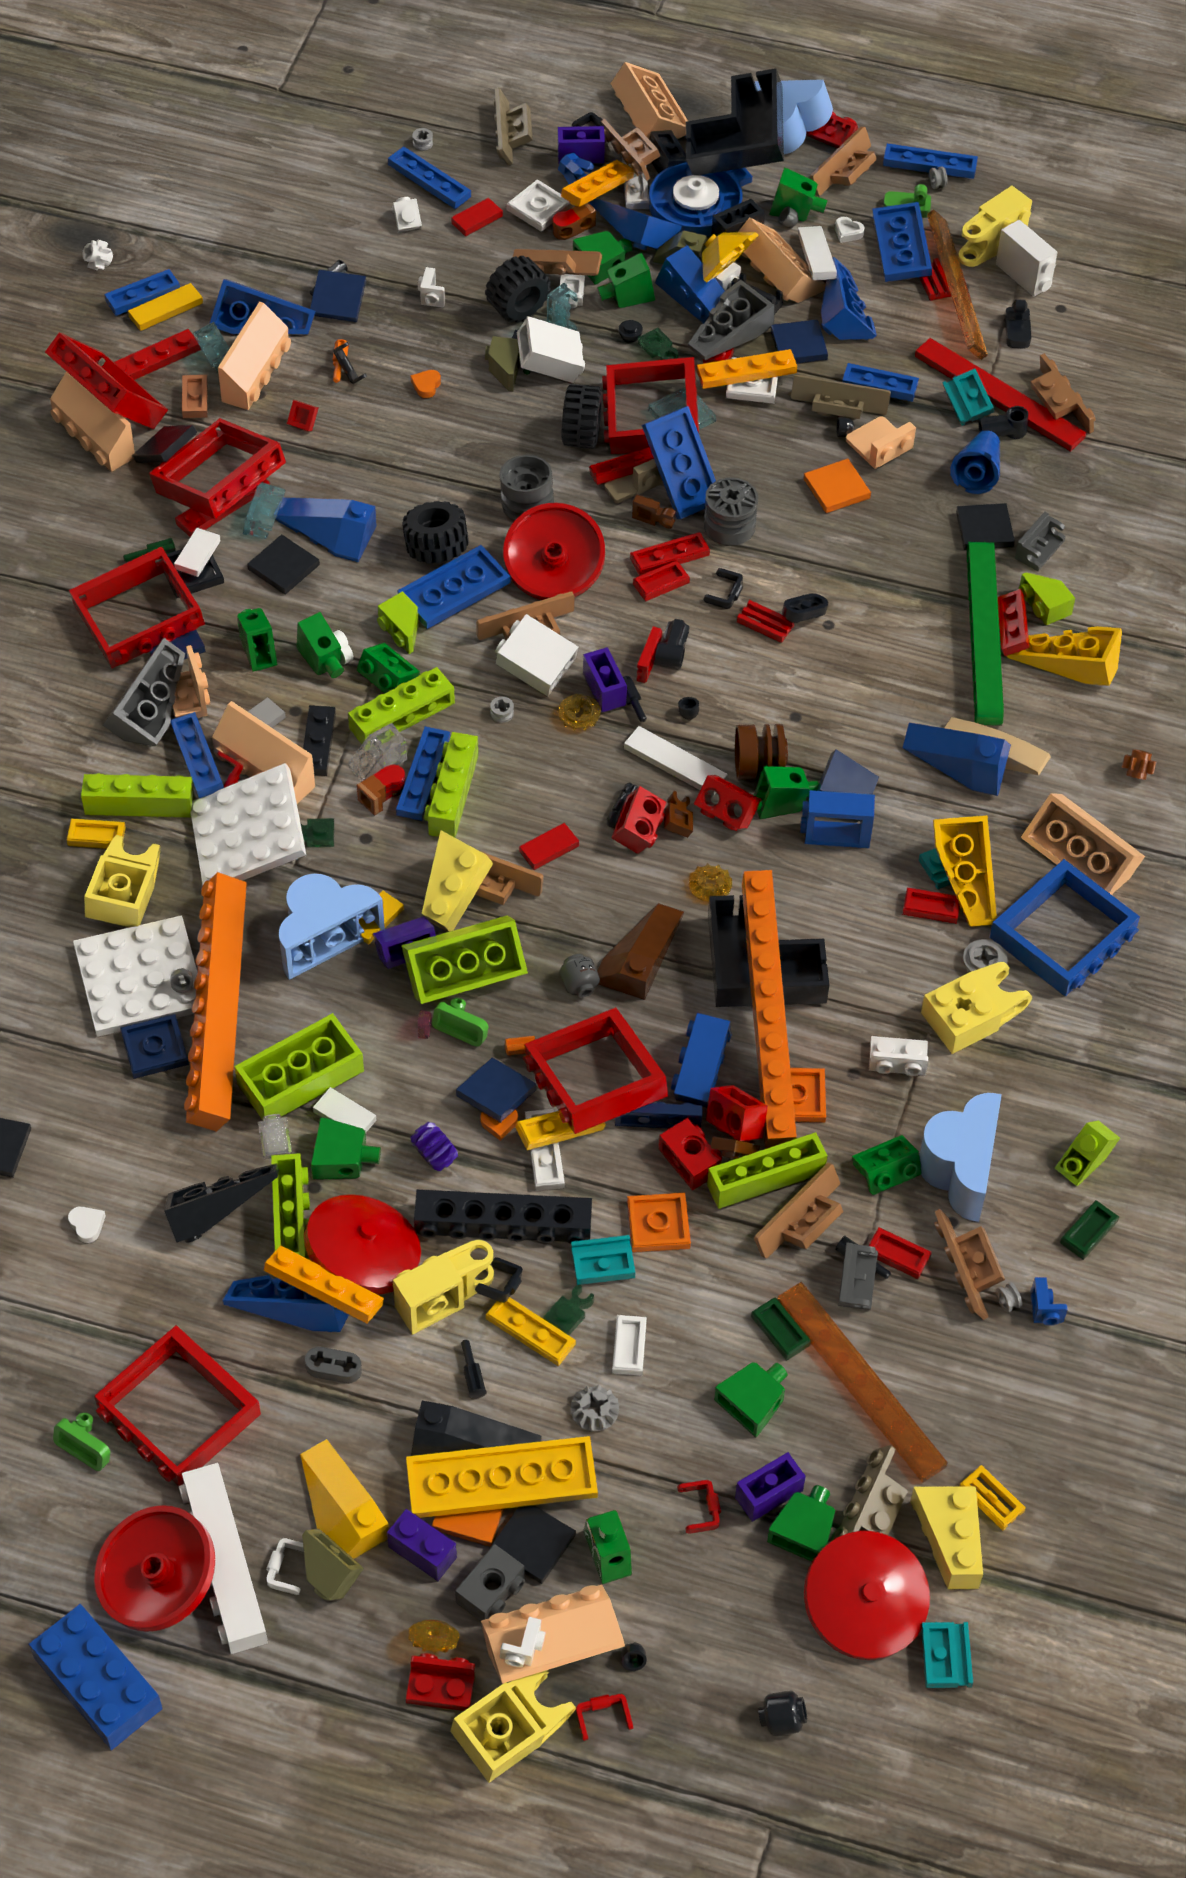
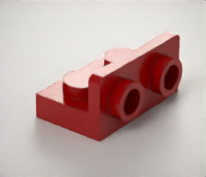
M832 111L830 119L824 126L817 130L806 132V136L839 148L859 128L853 119L849 117L841 118Z
M428 1653L411 1656V1671L406 1695L407 1704L465 1711L471 1706L475 1681V1664L470 1663L467 1659L458 1657L451 1660L438 1659L437 1656Z

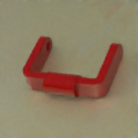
M218 751L217 754L235 765L232 773L229 774L223 785L225 788L238 782L243 765L227 754Z
M701 1480L679 1484L677 1486L678 1492L707 1490L706 1500L709 1514L712 1515L713 1520L711 1522L688 1525L685 1527L686 1533L691 1534L717 1529L720 1522L719 1514L721 1513L718 1494L714 1493L712 1482Z
M623 1694L597 1696L577 1705L576 1715L583 1741L588 1740L582 1712L600 1710L618 1703L622 1705L628 1730L634 1729L628 1703Z

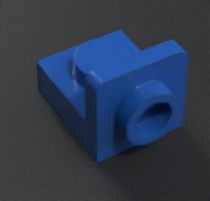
M1035 1277L1030 1290L1034 1323H1043L1048 1326L1063 1323L1068 1311L1067 1304H1053V1290L1048 1289L1047 1277Z

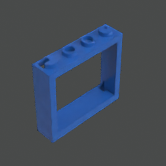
M1063 859L993 921L989 938L1001 945L1012 956L1062 995L1066 996L1073 989L1080 988L1090 973L1096 974L1108 957L1113 958L1119 952L1121 945L1125 941H1132L1133 936L1139 931L1137 926L1140 916ZM1064 884L1119 925L1069 971L1065 970L1014 930Z

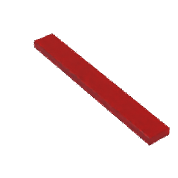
M929 338L915 351L916 358L952 380L958 375L976 369L993 405L1006 413L1013 406L1024 407L1029 415L1028 426L1071 452L1085 439L1086 432L1062 417L1055 420L1047 408L932 338Z

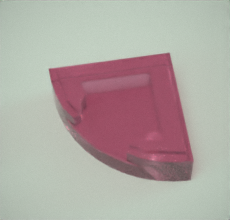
M420 1010L417 1023L418 1038L428 1039L430 1037L431 1011Z

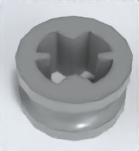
M419 128L413 132V147L415 149L426 151L432 148L433 133L429 129Z
M940 166L938 170L931 168L929 178L932 188L946 187L947 173L943 166Z
M497 697L492 700L490 716L495 722L506 723L513 718L514 704L511 699ZM498 708H504L505 711L501 712Z
M1013 1283L1006 1284L1005 1288H996L997 1300L1005 1312L1012 1311V1307H1022L1020 1293Z

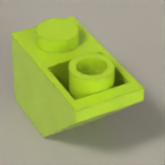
M1027 572L1022 574L1019 589L1022 590L1025 600L1032 607L1036 617L1040 618L1046 626L1072 615L1075 597L1061 580Z
M402 591L378 605L377 622L383 631H387L393 637L398 647H403L410 654L414 651L418 630V607Z
M1099 1120L1088 1122L1065 1152L1055 1169L1074 1185L1079 1186L1105 1161L1120 1140V1137Z

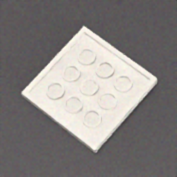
M286 763L220 789L211 795L192 801L191 818L203 884L205 881H209L217 872L243 881L306 855L291 771Z
M182 915L73 941L97 1037L120 1032L121 1027L173 1014L176 1015V1018L194 1014L192 1012V1005L196 999L194 981L198 972ZM185 968L192 974L193 986L189 991L178 993L172 989L170 977L174 970ZM179 976L181 984L186 983L184 976Z

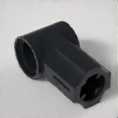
M1013 406L1007 410L1006 414L978 418L979 433L982 431H992L998 437L1007 435L1012 439L1023 438L1027 433L1028 411L1024 407Z
M674 619L668 622L663 640L658 643L656 649L655 665L681 669L685 654V644L690 626L684 620Z

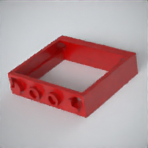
M60 332L45 351L49 357L100 402L118 415L155 429L168 411L165 406L102 351ZM101 358L105 360L102 366L98 365Z
M694 357L606 365L607 375L602 376L603 390H607V393L603 394L604 408H608V411L603 412L604 425L605 427L608 426V430H604L605 443H610L611 455L633 453L649 448L643 429L617 431L615 385L685 379L686 404L690 409L699 433Z
M219 418L179 449L168 461L161 463L152 470L149 475L157 494L216 519L283 466L286 460L280 442ZM226 444L253 455L206 493L179 482Z
M162 547L69 590L76 610L111 669L150 652L153 647L159 645L163 638L171 642L175 638L205 625L199 605ZM165 573L187 610L109 647L87 609Z
M617 1007L524 1044L526 1056L523 1057V1060L527 1065V1071H533L539 1089H545L550 1105L557 1107L562 1123L567 1122L574 1134L668 1097L665 1074ZM612 1035L642 1079L575 1105L546 1061Z
M177 1325L94 1396L98 1408L95 1411L105 1423L111 1421L117 1427L116 1432L125 1442L128 1443L131 1440L138 1447L136 1448L138 1454L146 1462L152 1460L158 1466L159 1474L167 1482L172 1480L178 1486L184 1484L182 1473L203 1467L261 1415L259 1401ZM175 1352L185 1359L239 1410L237 1414L178 1466L114 1407Z

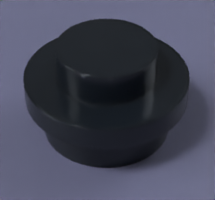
M626 320L619 325V334L626 342H635L642 335L643 327L635 320Z

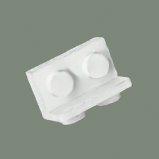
M871 1036L869 1071H877L882 1074L902 1073L908 1076L926 1075L928 1041Z

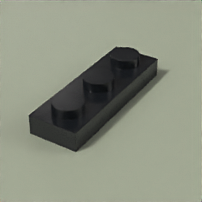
M309 705L303 749L312 754L315 776H327L336 707Z

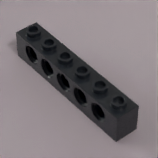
M416 1189L414 1230L417 1235L429 1238L437 1235L450 1236L455 1239L477 1237L483 1240L497 1238L509 1239L514 1242L538 1240L541 1243L558 1241L571 1244L574 1241L590 1240L592 1198ZM441 1214H449V1215H450V1216L447 1217V1218H441V1217H439ZM472 1215L479 1216L478 1219H469L468 1217ZM499 1217L509 1218L506 1221L498 1220ZM530 1218H535L538 1221L528 1222L527 1220ZM566 1220L567 1223L559 1224L556 1221Z

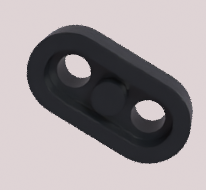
M815 593L790 598L784 602L782 615L792 623L817 618L826 614L828 600L822 595Z

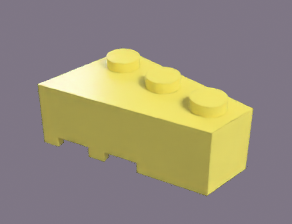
M441 830L422 915L439 928L447 932L454 931L493 865L489 857Z
M976 1486L914 1487L910 1503L919 1517L922 1531L928 1538L933 1550L934 1559L947 1589H979L983 1577Z

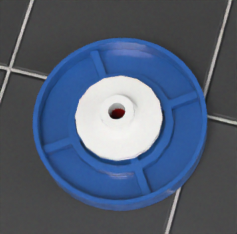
M687 162L668 167L654 178L649 190V209L653 217L682 226L678 233L688 231L705 235L706 237L712 236L713 215L742 203L741 186L731 173L723 171L705 175H692Z

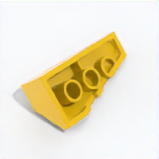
M756 232L721 233L718 236L713 234L704 244L707 248L702 252L703 280L707 283L722 273L723 270L743 254L759 235Z
M1095 626L1088 627V632L1074 634L1072 630L1063 631L1064 635L1051 637L1046 633L1028 635L1030 648L1007 656L1009 659L1084 684L1110 686L1118 669L1122 630L1121 628Z
M988 816L934 819L935 848L969 927L992 925L993 921L997 919Z
M327 1439L300 1454L317 1529L324 1532L353 1559L388 1539L389 1524L372 1497Z

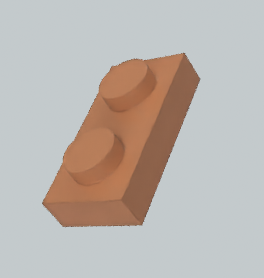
M182 375L183 418L208 417L207 375Z

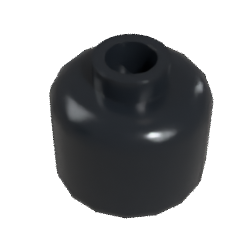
M794 1691L768 1694L764 1699V1707L758 1708L761 1726H767L770 1734L773 1736L798 1733L801 1731L803 1724L807 1723L805 1701L803 1697H798Z

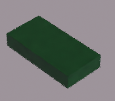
M1095 1200L1065 1233L1060 1243L1084 1260L1115 1226L1119 1216Z
M776 1297L751 1312V1318L786 1361L811 1345L809 1337Z

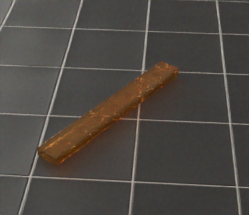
M933 209L927 213V217L966 346L969 351L982 360L988 356L949 226L947 221Z
M802 1281L779 1295L777 1300L809 1337L813 1347L921 1482L927 1481L945 1469L948 1464L945 1458Z

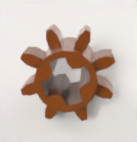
M1132 749L1131 755L1126 754L1122 764L1123 768L1128 769L1126 775L1146 780L1147 773L1154 774L1157 761L1151 760L1152 753Z

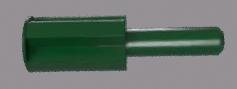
M168 538L147 544V549L125 554L123 558L125 562H129L159 547H162L166 554L176 551L173 539Z

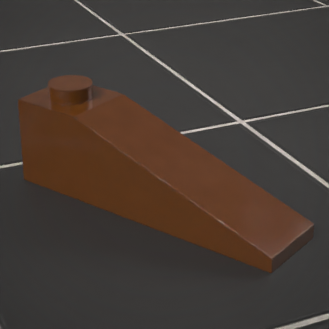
M658 903L602 959L597 970L600 977L598 985L645 1000L682 920L684 911Z

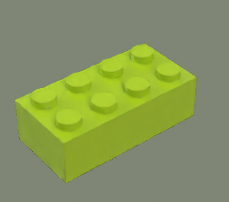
M508 915L401 945L414 997L421 1004L528 973L515 920Z
M333 1013L234 1066L237 1085L266 1125L326 1093L330 1087L333 1089L364 1072L363 1053Z

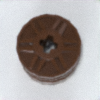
M754 724L736 725L734 748L737 780H755L758 768L763 770L767 766L786 767L788 762V744L783 724L774 725L773 736H771L769 724H764L762 736H757Z

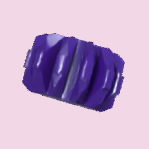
M427 1122L423 1126L421 1125L410 1136L413 1146L434 1170L441 1171L449 1167L458 1157V1152L454 1145L435 1123Z

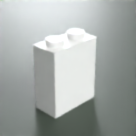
M1017 220L1001 229L996 265L1033 297L1047 291L1052 285L1057 251L1021 220Z
M527 316L517 331L521 368L573 383L578 375L583 373L585 368V361L582 355L583 346L580 341L579 332Z
M526 614L521 622L516 620L509 632L511 634L507 640L502 639L495 650L497 653L496 664L544 695L549 696L576 659L579 647Z

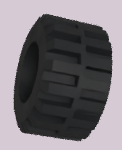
M512 257L511 260H506L501 266H498L495 269L496 271L491 274L490 280L486 284V299L508 322H520L522 319L525 320L527 316H533L539 308L541 309L551 290L549 277L529 257Z
M570 383L567 387L561 430L564 446L595 448L598 442L602 410V391L600 386Z
M446 501L426 502L423 505L415 506L414 509L409 510L407 515L403 517L402 526L406 551L410 554L411 558L429 564L442 563L443 561L453 560L454 557H459L461 552H465L467 549L469 538L464 511L462 508H458V505L450 504V502Z

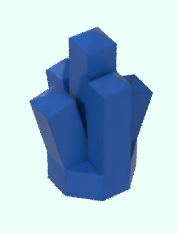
M575 153L565 155L558 167V171L565 177L569 185L577 181V179L579 180L587 176L584 171L591 173L594 169V165L590 161L579 158Z

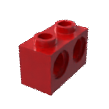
M708 775L694 805L701 808L700 812L703 815L713 819L716 816L724 821L723 825L737 831L738 829L749 827L762 799L717 775ZM714 791L719 796L717 805L711 800V795ZM736 804H739L742 809L740 817H737L734 813V806Z
M639 786L627 796L611 838L637 854L647 847L651 848L658 836L655 833L656 829L665 818L663 810L666 801Z
M734 1085L710 1088L706 1121L715 1125L717 1130L726 1132L734 1137V1140L749 1143L753 1139L763 1138L768 1106Z

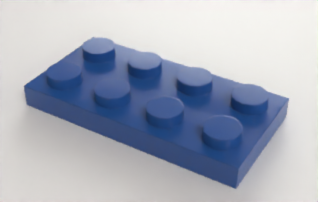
M919 202L872 209L885 282L932 275V266Z
M682 407L643 424V431L672 508L676 511V518L682 519L705 509L706 491L716 479L689 407Z
M480 545L397 590L399 594L403 591L418 607V620L426 629H429L510 584L511 576Z

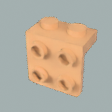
M880 416L847 434L846 442L874 469H877L913 448L916 427L911 422H908L896 428L885 417Z
M191 645L186 646L189 671L182 672L177 683L175 703L172 706L174 716L178 718L193 712L196 713L197 718L208 716L206 705L210 704V698L207 689H205L208 688L205 672L202 673L201 669H199L202 668L199 653H194Z

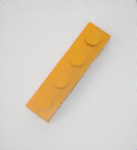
M615 160L562 188L561 197L568 200L570 204L580 207L629 181L634 177L635 172L628 165Z
M791 349L699 364L697 365V374L702 388L706 389L796 374L798 366Z
M281 1245L265 1262V1272L366 1324L382 1307L383 1297L348 1279L333 1275L320 1265Z

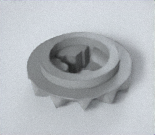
M981 939L973 941L964 950L963 963L966 965L967 972L986 967L983 961L980 960L982 953L989 960L988 966L998 962H1005L1007 964L1006 951L1001 945L991 940Z
M599 1384L596 1387L586 1385L583 1390L576 1392L571 1402V1415L574 1421L585 1430H605L614 1424L619 1414L618 1398L613 1395L611 1389H604ZM591 1399L597 1405L602 1404L599 1417L593 1409L588 1410Z

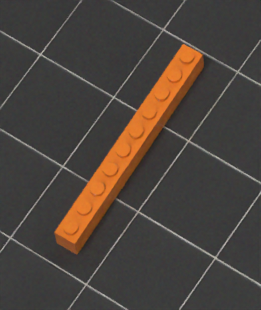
M772 870L744 871L742 895L761 1102L768 1106L764 1128L765 1149L794 1140L797 1138L773 877Z
M219 872L209 881H205L201 890V895L204 898L199 914L202 924L198 934L200 949L196 957L198 974L194 981L196 999L192 1005L194 1023L190 1030V1036L193 1038L192 1047L188 1054V1060L191 1061L190 1071L186 1079V1085L189 1086L188 1096L184 1104V1109L187 1111L186 1123L216 1132L230 1120L247 884L245 881Z

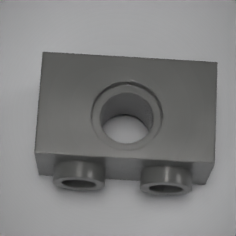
M494 1544L456 1589V1603L479 1621L489 1619L496 1613H502L506 1606L505 1601L511 1594L516 1595L525 1583L524 1565ZM495 1582L500 1587L496 1590H488L485 1588V1585Z

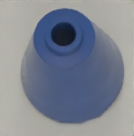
M980 432L954 457L950 466V475L957 486L961 485L966 488L965 491L968 493L982 494L989 492L997 484L1000 477V439L994 432Z

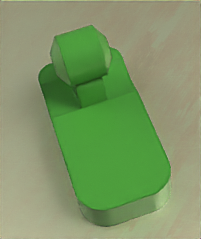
M923 184L915 186L914 193L889 191L885 194L884 207L919 202L921 216L927 218L930 215L931 196L927 195V187Z
M453 998L450 1005L440 1002L434 1009L432 1026L476 1047L481 1046L487 1038L489 1028L487 1022L465 1012L466 1002L461 998Z
M80 1413L77 1415L76 1421L72 1423L66 1418L59 1421L54 1426V1443L92 1469L101 1471L109 1463L110 1449L105 1443L88 1433L92 1430L93 1417L89 1413Z

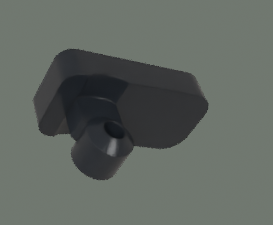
M1015 299L1012 307L1006 308V344L1010 348L1025 349L1031 343L1030 310L1027 308V302L1024 299Z

